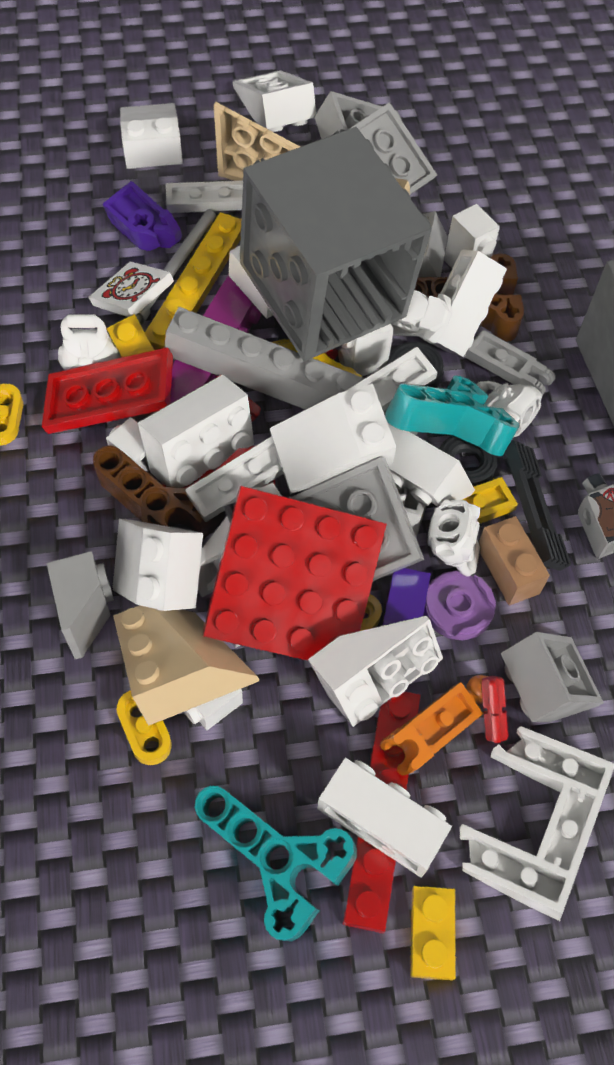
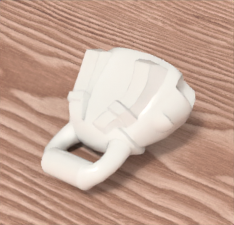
M68 314L62 320L60 328L63 344L58 349V361L64 370L120 358L118 349L109 337L104 322L95 314ZM96 327H97V329H89V330H86V329H85V330H83V329H72V330H70V328H96Z
M480 381L476 384L485 393L488 390H493L488 395L484 406L503 408L519 423L520 427L514 437L519 436L528 427L541 407L542 394L531 385H508V383L502 385L492 381Z
M445 500L438 508H435L428 531V546H431L433 554L444 561L446 565L456 567L463 576L468 577L476 572L480 552L477 539L480 527L479 522H477L480 507L469 504L465 500Z

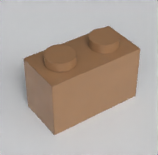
M515 516L484 527L479 540L480 554L508 605L510 606L539 595L550 574L517 517Z

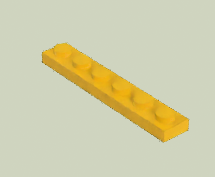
M219 213L145 331L154 350L165 348L166 330L178 307L194 313L198 312L228 262L230 251L235 249L241 240L242 219Z

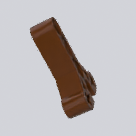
M498 253L492 255L490 259L507 270L502 278V285L494 294L488 307L487 316L480 323V326L491 331V334L508 342L515 339L518 335L524 316L522 296L513 295L518 281L515 261L507 254ZM418 277L414 290L421 292L428 298L429 296L438 297L448 277Z
M104 446L95 452L93 464L101 486L142 522L168 527L178 524L186 525L192 531L203 533V539L222 522L223 512L205 522L186 495L184 488L163 487L119 448ZM135 486H138V487H139V488H137V489L130 490L131 487H135ZM155 507H164L161 510H152Z

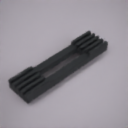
M512 440L505 451L507 456L505 461L517 488L534 543L533 547L544 566L561 571L571 566V562L562 535L555 532L539 482L542 474L534 449L516 442V440Z

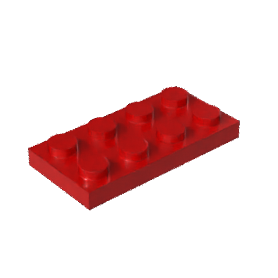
M166 347L48 374L42 428L48 434L160 411L171 404L173 354Z

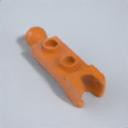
M473 676L466 684V688L462 682L452 686L402 727L396 729L381 741L380 746L383 750H388L392 746H399L403 749L405 758L397 768L399 774L407 775L419 769L436 752L483 714L477 704H482L481 680L488 676Z

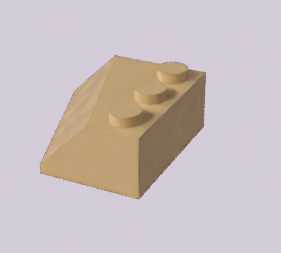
M215 102L214 117L219 177L242 181L243 168L253 165L257 160L261 162V158L269 159L300 147Z
M139 605L113 615L132 697L148 726L259 682L258 676L224 641L203 637L202 633L205 622L195 612L182 609L162 611Z

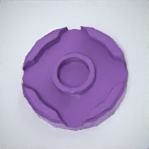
M458 570L442 573L432 580L428 587L424 614L430 619L432 627L436 632L448 639L463 641L476 638L487 630L494 617L496 600L492 589L482 578L476 575L466 577Z

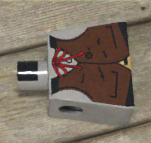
M597 473L591 475L582 483L588 495L585 496L578 509V516L596 558L600 559L614 553V484L608 486L601 474Z

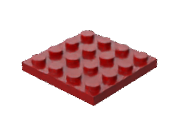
M239 486L202 633L203 637L309 661V658L339 636L359 632L387 524Z

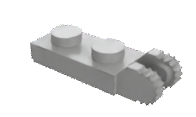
M485 330L478 334L472 346L467 349L464 355L467 359L512 384H525L537 388L542 396L546 392L544 385H551L555 380L556 375H554L553 370L536 361L535 357Z

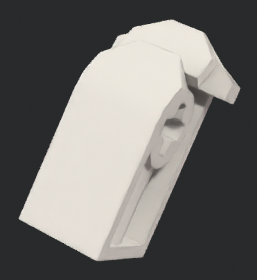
M414 290L407 317L391 324L394 329L393 336H424L423 339L425 341L435 344L448 327L452 315L451 298L445 294H438V297L429 296L428 298L421 292Z

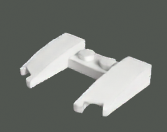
M520 726L517 729V734L521 740L507 752L498 744L493 748L491 757L529 778L560 792L537 856L462 824L460 827V840H469L471 863H462V868L464 872L492 888L560 921L613 773L614 763Z

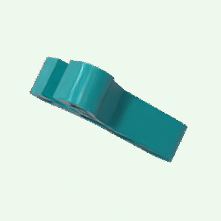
M458 375L452 377L447 389L400 384L384 414L387 422L400 430L454 435L479 446L484 451L495 456H502L520 427L519 423L503 408L484 406L488 395L474 382Z
M219 786L204 788L195 799V810L198 817L260 868L268 904L264 915V924L268 933L277 940L293 941L304 934L320 910L297 891L295 886L297 874L302 869L314 868L338 886L357 858V848L353 839L347 832L335 828L325 831L321 836L283 837ZM216 798H224L226 804L223 813L217 817H210L208 813L210 803ZM254 822L257 827L255 838L251 842L241 843L239 840L240 828L245 823ZM342 840L345 841L343 844V848L347 852L345 857L335 856L332 860H329L332 854L328 849L329 844L333 842L338 845ZM280 847L286 848L289 852L287 865L282 869L274 870L270 865L272 852ZM293 909L294 913L291 916V920L295 923L293 929L283 928L279 930L278 928L282 923L277 918L281 911L289 913Z

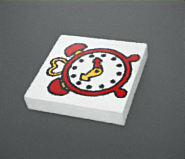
M130 261L91 294L89 299L95 307L126 317L133 314L136 316L169 287L174 280L168 271Z

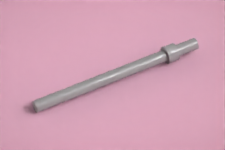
M210 209L205 211L163 269L170 272L172 278L216 218L214 211ZM160 295L136 315L140 324L146 321L151 313L150 308Z

